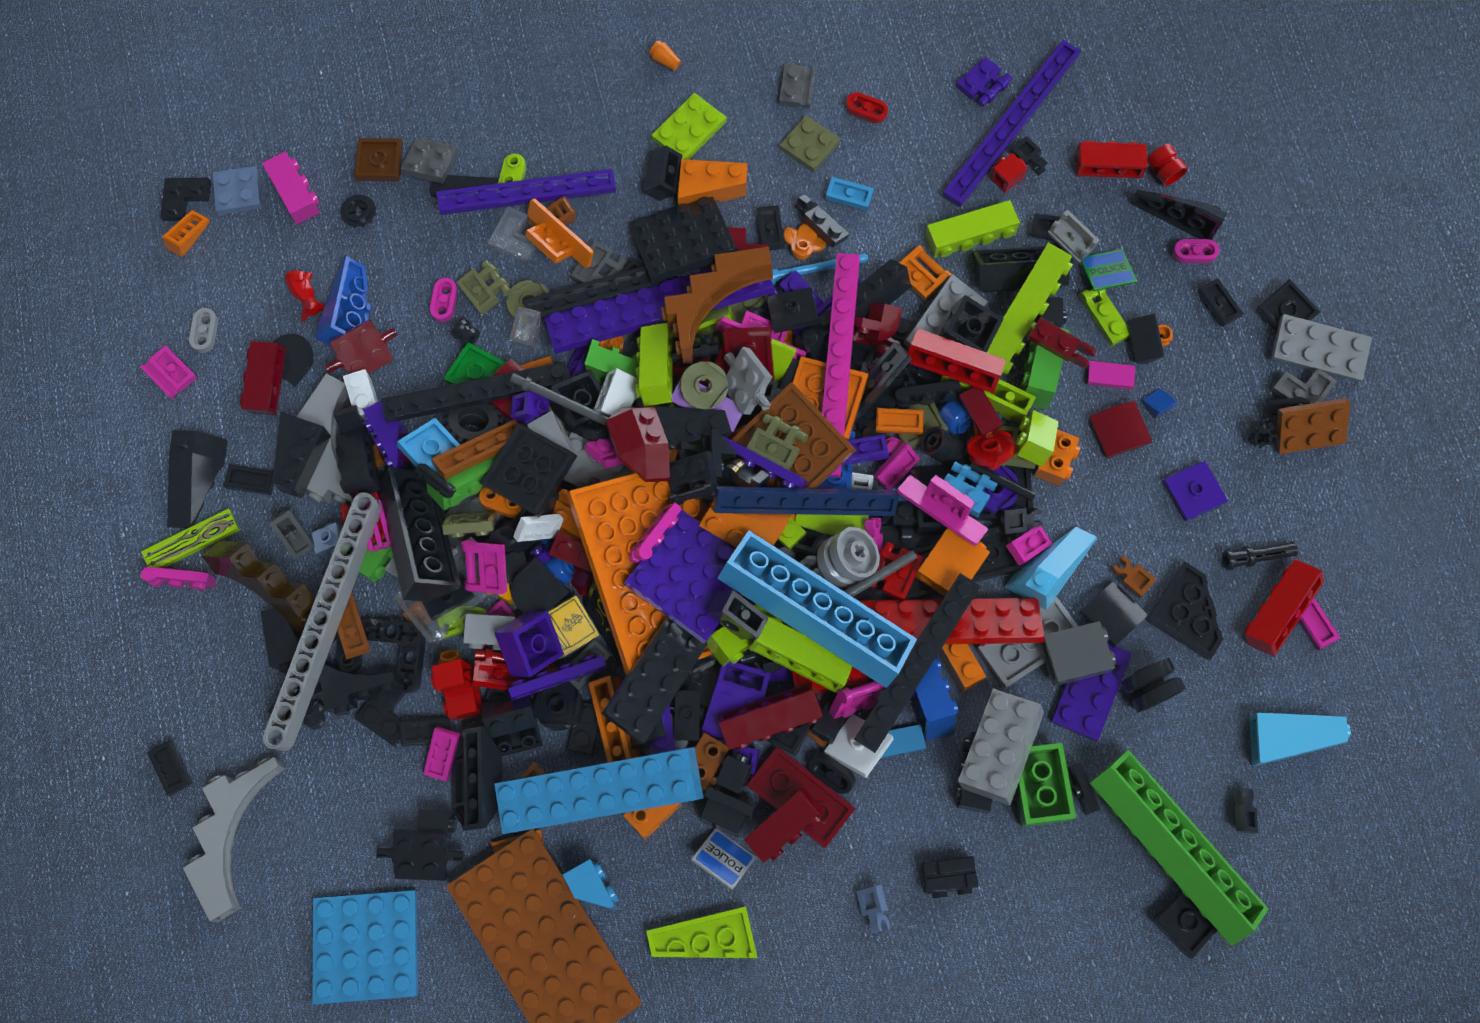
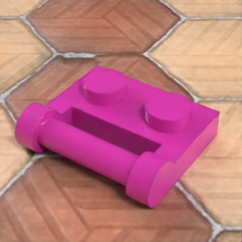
M474 540L463 541L461 544L462 551L465 552L467 579L464 581L465 590L505 594L507 592L505 545L478 543ZM475 553H478L480 581L476 579Z
M873 680L852 689H841L829 712L833 719L841 716L849 717L855 711L861 709L869 710L875 706L881 691H884L886 688Z

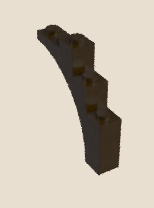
M218 541L201 555L214 574L230 578L256 593L276 609L302 635L315 601L304 583L289 582L276 563L261 562L247 542ZM324 618L321 620V625L326 623ZM318 639L313 642V649L318 645Z

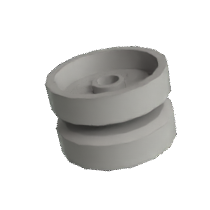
M858 527L846 528L823 541L818 548L817 562L822 575L827 581L839 588L850 587L871 576L879 566L880 555L875 541L866 531Z

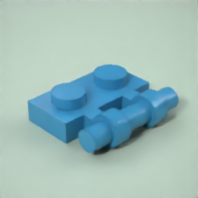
M955 462L951 470L958 473L957 478L947 474L944 480L975 502L970 514L978 518L990 498L989 494L983 492L984 489L987 488L994 492L998 483L990 480V477L986 474L980 475L971 470V467L966 464L961 465ZM968 478L977 483V486L973 487L964 481Z

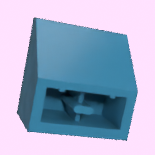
M589 859L563 874L575 899L612 911L618 909L616 902L619 901V898L613 887L606 886L604 880L607 878V875L601 864H595Z

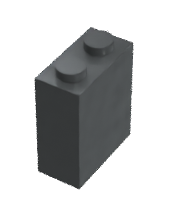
M1100 621L1044 634V642L1040 643L1053 686L1107 674L1115 669V655L1113 651H1109L1107 644L1108 633L1104 627L1102 628Z

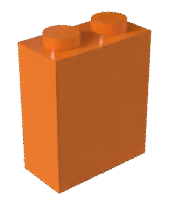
M947 528L919 568L915 577L945 597L959 573L972 580L990 552L986 550L987 547L983 543L978 542L976 546H973Z

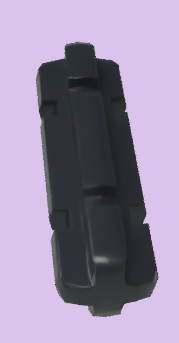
M418 464L415 469L417 476L423 477V480L436 491L439 490L443 497H453L456 488L452 484H447V480L434 470L431 471L427 464Z

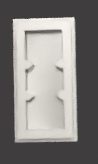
M560 514L521 517L513 537L517 542L556 538L564 518Z

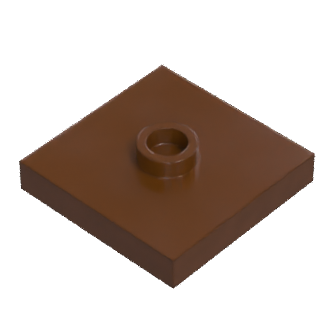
M358 138L355 180L400 181L403 151L402 139Z

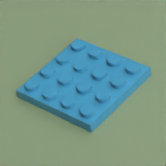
M417 891L313 898L312 1005L418 996Z

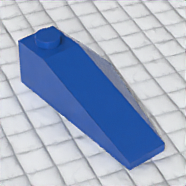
M347 255L343 258L325 304L315 337L330 346L329 341L369 320L368 312L371 311L370 304L367 303L366 291H368L366 268Z

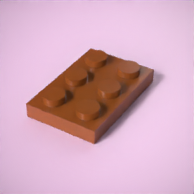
M1347 398L1278 409L1276 451L1279 454L1347 443L1350 401Z

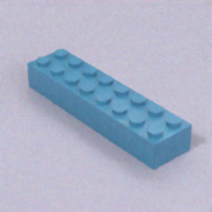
M749 530L717 578L885 688L899 674L917 640L906 631Z
M695 747L495 783L502 834L703 798Z

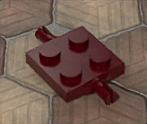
M369 319L329 341L337 359L328 363L325 367L329 374L340 367L347 371L348 374L363 369L370 374L394 360L386 342L395 338L398 334L394 327L381 334Z

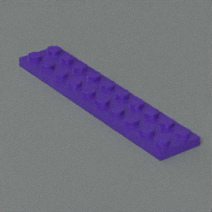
M712 268L690 275L710 273L712 272ZM690 275L661 282L660 285L655 287L641 288L637 292L620 294L612 299L598 300L594 304L583 307L576 306L572 310L561 313L555 312L550 316L544 317L555 354L590 345L592 339L601 342L640 331L641 327L668 323V320L663 321L661 307H665L664 297L687 294L686 286L691 285ZM766 280L741 288L724 298L712 310L774 293L773 283L771 280Z

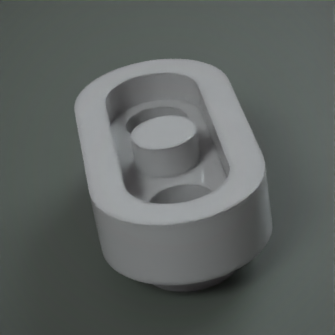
M209 308L197 310L192 319L189 343L199 353L210 351L215 344L218 317ZM206 320H210L208 324H204ZM206 340V343L200 345L202 341Z

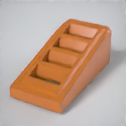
M191 210L162 236L166 249L183 257L208 226L210 220ZM192 220H193V221L197 222L198 224L195 225V224H193V223H191V222H192Z

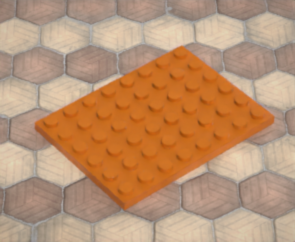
M637 473L571 490L566 493L626 675L666 617L623 585L639 564H634L629 560L630 551L661 511L672 504L670 501L671 489L669 481L645 482ZM685 485L682 486V491H686ZM693 498L684 501L679 506L684 512L700 523L711 503L708 504ZM707 646L699 659L713 654Z

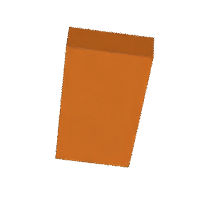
M877 408L876 433L922 435L924 410Z

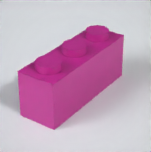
M285 151L262 163L296 225L320 213L316 206L320 202L314 191L309 193L307 187L310 184L305 175L298 174L297 171L301 168L294 157L290 159Z

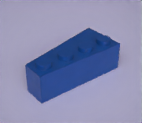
M938 657L933 661L916 688V694L912 697L917 698L915 705L919 722L923 720L925 722V732H923L925 741L953 734L956 714L959 713L956 701L954 699L951 700L948 694L950 692L949 683L940 674L942 668Z

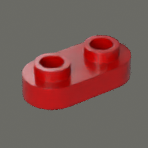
M859 92L852 93L847 98L846 109L851 115L873 123H881L886 120L888 106L885 102Z

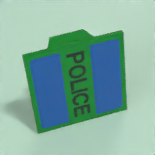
M1123 249L1089 255L1081 261L1087 283L1094 291L1138 282Z

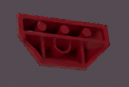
M621 407L606 420V426L618 460L631 471L640 475V478L645 482L669 481V446L655 407Z

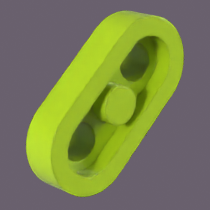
M510 154L504 159L498 184L506 183L507 181H522L524 179L526 163L521 155Z

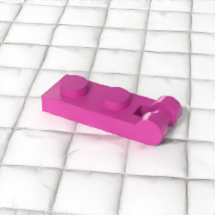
M673 503L661 511L630 551L629 560L632 563H640L641 560H647L652 556L651 548L659 545L665 538L663 534L665 530L673 527L678 521L677 515L682 510L679 505Z
M146 567L141 572L142 579L154 587L167 583V586L173 588H182V585H188L192 589L204 591L206 587L215 588L216 578L204 572Z

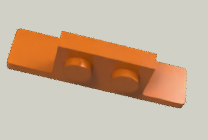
M535 198L531 199L527 216L537 225L528 229L525 237L555 264L572 256L584 268H589L594 251Z

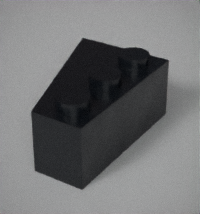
M280 412L272 483L279 491L302 499L331 435L324 426L284 412Z

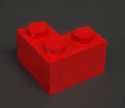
M461 659L432 666L433 674L430 677L433 688L445 695V702L443 703L445 714L448 718L455 721L482 715L480 687L472 686L474 666Z

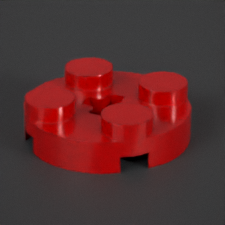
M994 430L993 434H987L982 437L978 433L969 440L967 445L969 460L974 464L986 466L989 470L998 469L1001 464L1016 454L1012 435L1002 430Z

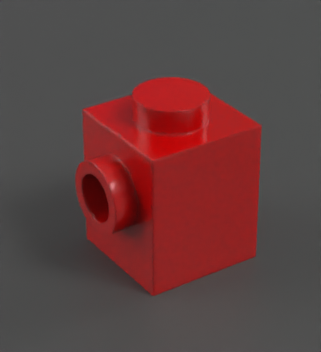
M1012 153L1008 157H1002L998 160L993 168L990 179L1006 193L1024 179L1028 167L1021 158Z

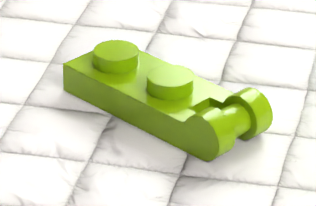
M1093 289L1089 291L1084 290L1079 293L1082 303L1111 347L1131 337L1128 326L1107 296L1105 289L1098 291ZM1097 297V299L1099 300V302L1096 304L1093 301V298Z

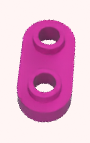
M1182 239L1173 248V257L1180 263H1211L1217 258L1220 249L1218 244L1210 239Z
M441 278L434 285L430 312L437 322H447L454 315L458 289L455 282L450 278ZM445 290H450L448 294H443ZM446 310L445 314H439L440 311Z

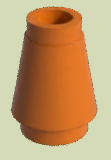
M658 40L649 51L652 60L673 71L681 64V60L665 42Z

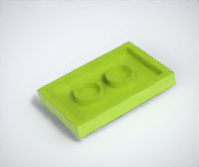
M694 92L651 137L659 146L664 147L667 145L682 154V159L689 160L727 122V117Z

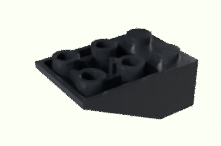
M952 466L913 467L910 470L911 476L927 487L935 475L942 480L945 479L947 474L956 478L958 476V473L951 470ZM916 506V535L944 534L947 527Z

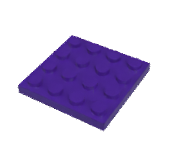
M681 510L677 515L679 519L676 524L670 529L667 528L663 533L665 538L656 547L653 546L651 548L652 556L647 560H641L623 585L699 641L705 643L719 624V622L706 613L716 591L734 590L717 578L736 549L700 527L698 521Z

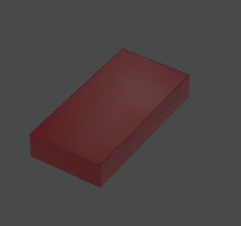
M974 387L959 395V399L981 437L1003 426L1001 419L983 389Z

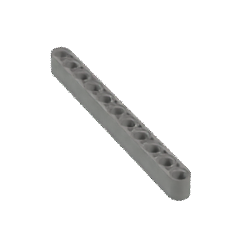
M360 493L353 499L270 716L263 741L271 749L288 751L293 747L366 555L367 544L370 537L372 539L373 529L380 517L381 504L368 493ZM371 502L370 507L364 510L365 505ZM362 524V529L356 533V528ZM353 547L352 554L347 556L348 550ZM345 570L343 577L339 579V573ZM336 593L335 599L330 602L331 595ZM327 616L326 623L321 625V620ZM318 639V645L313 649L312 644ZM309 662V668L304 672L303 668ZM300 686V692L295 696V689ZM291 710V716L286 720V713ZM281 733L282 740L279 744H277L276 739L278 735Z

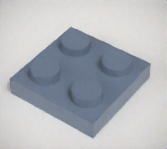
M257 166L213 172L215 209L218 215L262 209L260 176Z

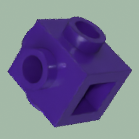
M532 391L514 395L512 398L511 418L523 422L527 427V424L549 412V399Z

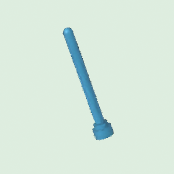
M860 254V263L867 262L868 255ZM836 259L783 270L773 269L772 267L773 279L771 281L773 285H776V282L787 278L795 270L800 275L835 269Z

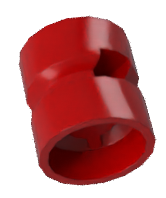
M1165 144L1159 147L1147 159L1152 170L1158 171L1157 177L1164 186L1175 183L1188 171V167L1182 158L1176 157L1178 153L1172 144Z

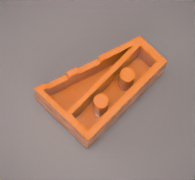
M681 159L678 205L698 201L701 197H714L715 201L719 200V202L746 196L747 163Z
M712 501L699 526L735 548L738 547L748 530L774 545L785 529L791 514L715 513L712 509Z

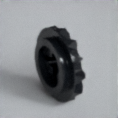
M354 195L346 199L342 204L341 217L347 225L349 224L354 228L357 226L364 228L367 223H372V219L376 216V206L371 198L365 195ZM356 206H358V207L361 209V211H362V212H361V214H362L361 217H359V216H357V214H355V213H357V211H356L357 207H356Z

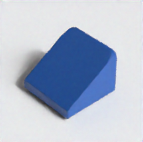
M1161 388L1141 400L1154 419L1172 409L1177 403L1173 397Z

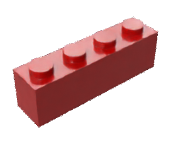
M917 329L908 354L912 357L909 362L910 364L991 393L995 392L1006 359L921 329Z
M1296 559L1291 566L1285 568L1281 581L1278 585L1275 584L1272 587L1270 597L1266 603L1260 605L1256 618L1253 622H1249L1245 628V636L1249 646L1273 657L1276 656L1323 585L1322 570Z

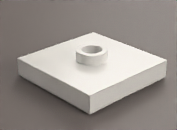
M852 714L840 729L833 744H829L824 752L840 764L867 778L894 739L893 735L888 733L876 753L871 752L853 740L865 720Z

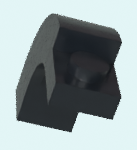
M557 491L541 515L553 514L556 501L560 497ZM522 508L512 522L492 531L488 540L494 544L505 545V552L507 553L510 551L516 554L521 553L535 540L517 542L513 537L521 517L535 515Z

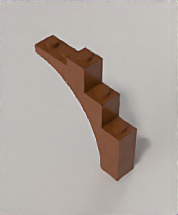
M769 247L715 254L716 264L711 265L712 272L690 275L691 285L686 286L687 294L664 297L665 307H661L663 321L668 320L669 330L674 329L675 337L680 339L675 341L677 355L682 354L683 364L693 363V345L696 333L712 308L741 288L773 279Z

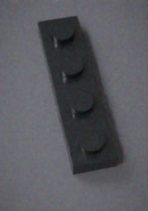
M894 342L868 372V380L854 425L911 361L912 357L900 344Z

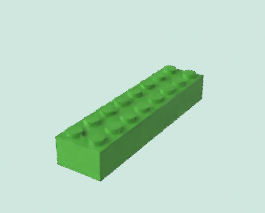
M1129 750L1109 764L1090 783L1094 787L1095 792L1108 803L1113 813L1120 817L1128 826L1131 834L1141 841L1146 847L1147 852L1161 864L1165 873L1174 879L1180 886L1183 894L1194 902L1202 916L1213 924L1223 939L1233 946L1253 933L1269 908Z

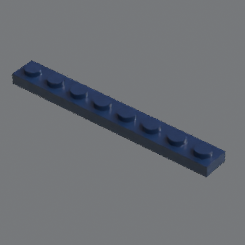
M716 486L712 509L715 513L894 516L899 494L896 490Z

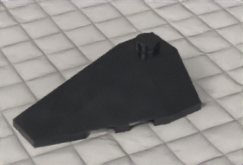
M1138 189L1130 203L1198 239L1212 240L1227 215L1219 207L1205 202Z
M172 430L168 472V528H190L194 526L205 504L204 499L209 489L213 488L215 484L214 479L219 469L222 470L225 464L228 445L226 439L198 431Z

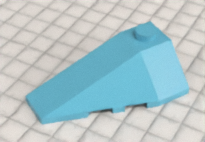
M1078 527L1073 528L1052 543V545L1021 566L1022 569L1013 574L1005 588L1023 598L1038 599L1039 606L1047 610L1095 543L1097 537Z

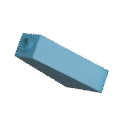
M1256 713L1250 716L1252 766H1259L1348 742L1351 731L1349 724H1347V717Z

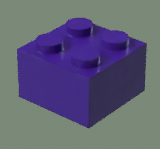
M528 611L494 632L511 677H531L564 655L548 611Z

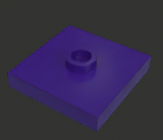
M1206 461L1167 477L1162 481L1185 522L1228 502Z

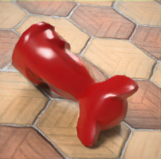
M293 270L285 274V281L290 293L302 303L301 321L305 322L307 317L315 316L319 311H323L324 304L314 299V289L310 283V280L313 278L312 273Z

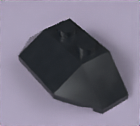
M480 726L462 730L461 739L458 742L451 768L452 810L458 821L462 824L463 831L486 828L498 811L495 783L502 782V754L485 727Z

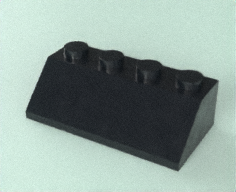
M1045 247L972 251L975 283L978 289L985 293H992L995 290L1001 289L1009 292L1017 291L1018 288L1023 286ZM1070 270L1066 276L1061 275L1058 283L1061 284L1059 289L1062 286H1069Z

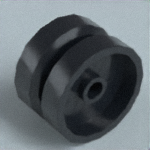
M1170 658L1155 664H1149L1121 682L1126 693L1133 694L1143 690V693L1136 696L1132 701L1137 713L1152 708L1187 689L1180 677L1164 681V678L1170 676L1175 671Z

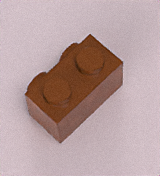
M706 733L702 735L695 747L703 793L706 792L708 787L714 789L718 778L716 775L730 752L727 745Z

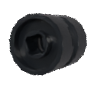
M937 426L931 427L924 433L920 444L924 454L947 466H952L955 462L958 463L965 450L964 442L960 438Z

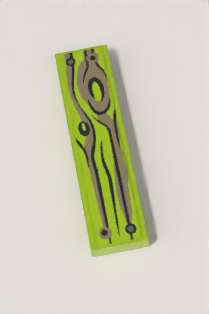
M228 508L141 551L148 567L165 568L240 531V528L232 511Z

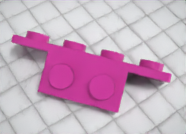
M749 311L744 313L741 324L722 317L715 327L722 334L724 328L771 327L772 339L784 343L787 331L774 334L772 321ZM784 343L796 349L793 359L800 361L801 356L805 357V351Z
M910 475L897 490L898 494L973 546H976L988 531L987 527L969 516L975 502L937 475L931 479L928 487Z

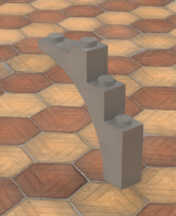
M327 373L297 415L298 418L324 426L331 435L306 489L309 493L307 496L317 503H320L322 500L329 504L333 499L340 505L347 503L351 506L353 498L348 493L345 494L340 486L342 479L337 466L339 459L335 451L337 447L338 425L334 418V411L343 409L349 395L345 383Z
M275 757L261 760L257 764L258 767L236 775V780L226 775H218L209 780V784L202 788L215 815L209 814L199 820L200 824L193 827L205 855L202 853L189 860L190 864L183 867L210 922H220L241 909L234 892L231 876V850L235 832L244 811L254 796L268 781L285 770L282 761Z

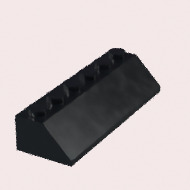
M388 467L379 482V493L403 600L427 602L458 590L461 585L448 534L443 535L442 525L444 517L441 507L427 493V483L423 480V477L420 478L415 474V470Z

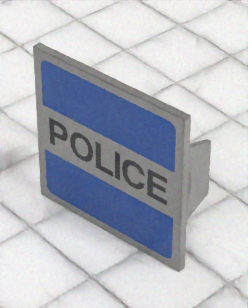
M715 828L692 857L691 861L733 890L756 859V856Z

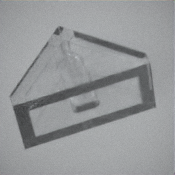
M518 307L509 341L517 347L538 351L541 312Z

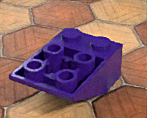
M381 401L363 409L367 417L363 421L374 437L377 447L385 457L384 460L388 467L408 469V464L402 456V451L397 447V441L402 439V433H408L403 421L386 423Z
M729 662L725 666L720 664L700 734L706 733L713 738L725 741L718 723V715L764 699L771 673H764L762 670L740 663L732 665Z

